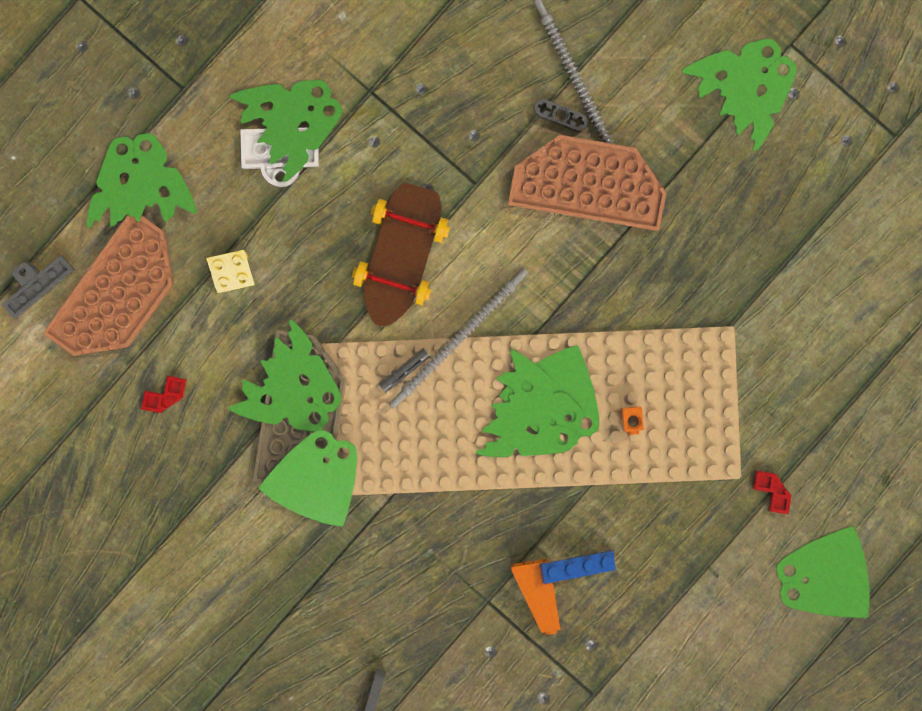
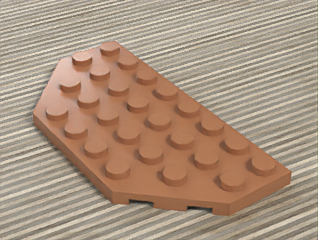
M558 135L514 167L508 205L659 231L666 192L636 148Z
M127 215L42 334L73 356L130 347L174 286L165 232L143 216L137 222L135 217Z

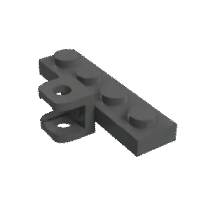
M63 255L56 258L41 272L34 264L23 262L12 271L15 279L23 287L1 305L14 319H17L75 269Z

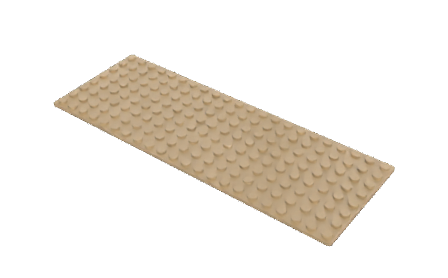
M732 326L468 337L467 339L464 338L463 343L460 342V346H456V350H452V354H448V358H444V362H440V366L437 365L436 370L433 369V373H429V377H425V381H421V385H417L416 390L413 389V394L407 396L395 409L389 403L402 391L403 385H408V381H412V377H416V373H420V369H424L423 365H428L427 361H432V359H427L406 376L401 384H396L387 393L382 390L379 383L392 374V370H397L422 348L426 350L430 357H435V353L438 354L439 349L442 350L443 345L446 346L447 341H451L450 338L322 344L346 378L337 440H346L352 443L357 450V467L352 495L739 479L741 477L735 329ZM578 345L595 392L599 412L598 431L591 436L581 437L572 449L562 453L522 456L518 449L515 448L513 454L509 457H488L477 454V450L485 449V443L495 442L501 438V436L482 432L485 426L489 425L490 421L498 418L495 413L496 409L491 405L505 403L499 395L507 385L498 381L497 377L502 376L504 372H516L510 351L515 350L536 364L554 353ZM640 406L643 412L644 430H640L639 434L628 435L627 432L622 431L620 408ZM567 414L565 416V419L567 421H570L572 419V416L570 414ZM634 415L628 418V425L634 426L637 423V418ZM584 417L581 427L589 429L592 426V420ZM530 426L527 427L526 431L529 433L538 434ZM560 433V439L563 442H568V436L565 433ZM345 447L337 451V455L341 459H346L350 454L349 450Z

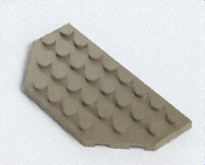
M276 330L275 338H279L283 344L292 349V341L288 335L289 331ZM306 334L312 343V350L309 356L318 355L321 357L342 397L337 409L333 412H327L329 420L322 429L331 433L333 438L337 440L346 378L317 337ZM300 374L299 380L301 384L307 386L310 379L306 375ZM330 392L324 393L322 396L323 402L325 404H332L334 395ZM266 394L265 404L270 405L272 404V397ZM308 397L307 402L312 403L313 398ZM312 412L309 415V421L312 424L320 422L321 416L319 413ZM287 417L277 425L262 422L253 481L262 483L279 462L314 431L293 428L289 424ZM319 437L315 441V445L320 449H324L328 444L327 439L324 437ZM328 457L323 458L324 463L329 460Z

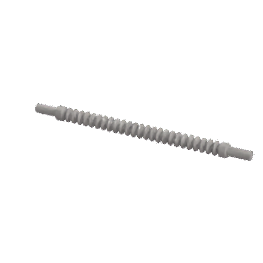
M534 0L542 17L541 22L544 26L546 25L545 30L549 31L547 34L551 35L550 40H553L552 44L556 45L555 49H558L557 54L561 55L559 58L563 59L562 64L566 65L564 68L568 69L567 74H570L569 78L573 79L572 84H575L574 88L578 89L576 92L580 93L579 98L583 99L581 103H585L584 108H587L586 112L590 113L589 118H592L591 122L595 123L593 127L597 128L596 132H599L598 137L602 138L601 142L613 144L614 140L610 139L612 136L608 135L609 130L605 129L607 126L603 125V120L601 121L602 116H599V111H596L597 106H594V101H591L592 96L588 95L590 92L586 91L587 86L584 87L585 82L581 81V76L579 77L580 72L576 71L578 68L574 67L575 62L571 61L573 58L569 57L570 52H567L568 48L564 47L565 42H562L563 38L559 37L561 34L557 33L558 28L554 27L556 23L552 22V15L548 14L542 0Z
M523 268L511 281H507L504 284V288L501 287V291H497V295H493V299H489V303H485V307H481L482 310H478V314H474V318H470V322H466V326H462V330H458L459 333L454 334L455 337H451V341H447V345H443V349H439V353H435V357H431L432 361H427L428 365H423L424 369H420V373H416V377H412L413 380H409L408 385H403L402 391L389 405L395 409L407 396H411L413 389L416 390V386H420V382H424V378H428V374H432V370H436V366H440V362H444V358H448L447 355L452 354L451 351H455V347H459V343H463V339H467V335H471V331H475L474 328L479 327V323H483L482 319L486 320V315L490 316V311L494 312V307L498 308L497 304H501V300H505V296H509V292L512 293L516 289L515 286L528 272Z

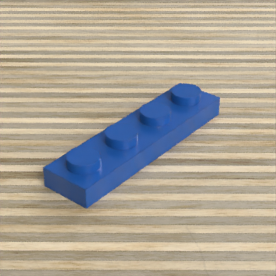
M611 550L540 563L541 578L544 584L616 570L614 553Z

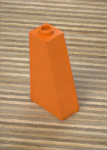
M545 558L510 564L512 573L541 633L545 632L546 635L557 633V630L561 629L553 582L542 583L540 563L549 562V559Z

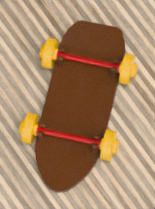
M404 183L395 190L388 206L387 201L382 199L378 200L377 205H373L371 211L373 216L372 222L380 225L383 220L370 266L368 269V263L360 261L352 274L355 286L362 287L365 280L364 299L371 320L378 326L385 327L400 319L409 310L415 298V304L422 306L425 300H429L432 290L428 289L430 282L422 280L431 246L433 240L442 243L443 238H447L450 227L447 226L449 219L442 217L440 219L441 202L438 193L409 183Z

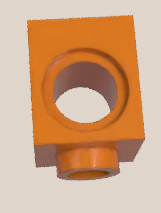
M642 407L620 408L622 431L627 432L628 435L639 434L640 430H644ZM634 415L637 418V423L634 426H629L628 418Z

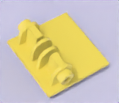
M245 250L207 258L217 293L255 285L247 260L248 254Z

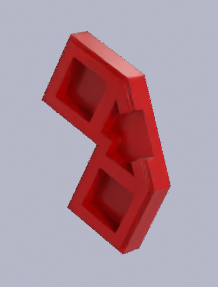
M167 376L164 394L144 391L141 409L162 413L184 398L187 379Z
M755 470L752 489L771 492L768 511L789 515L791 494L784 487L779 477L775 473Z

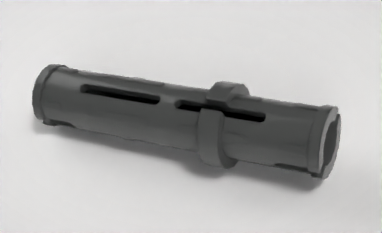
M422 348L397 370H392V374L379 383V386L387 393L396 384H401L406 376L427 359L431 358L430 355Z

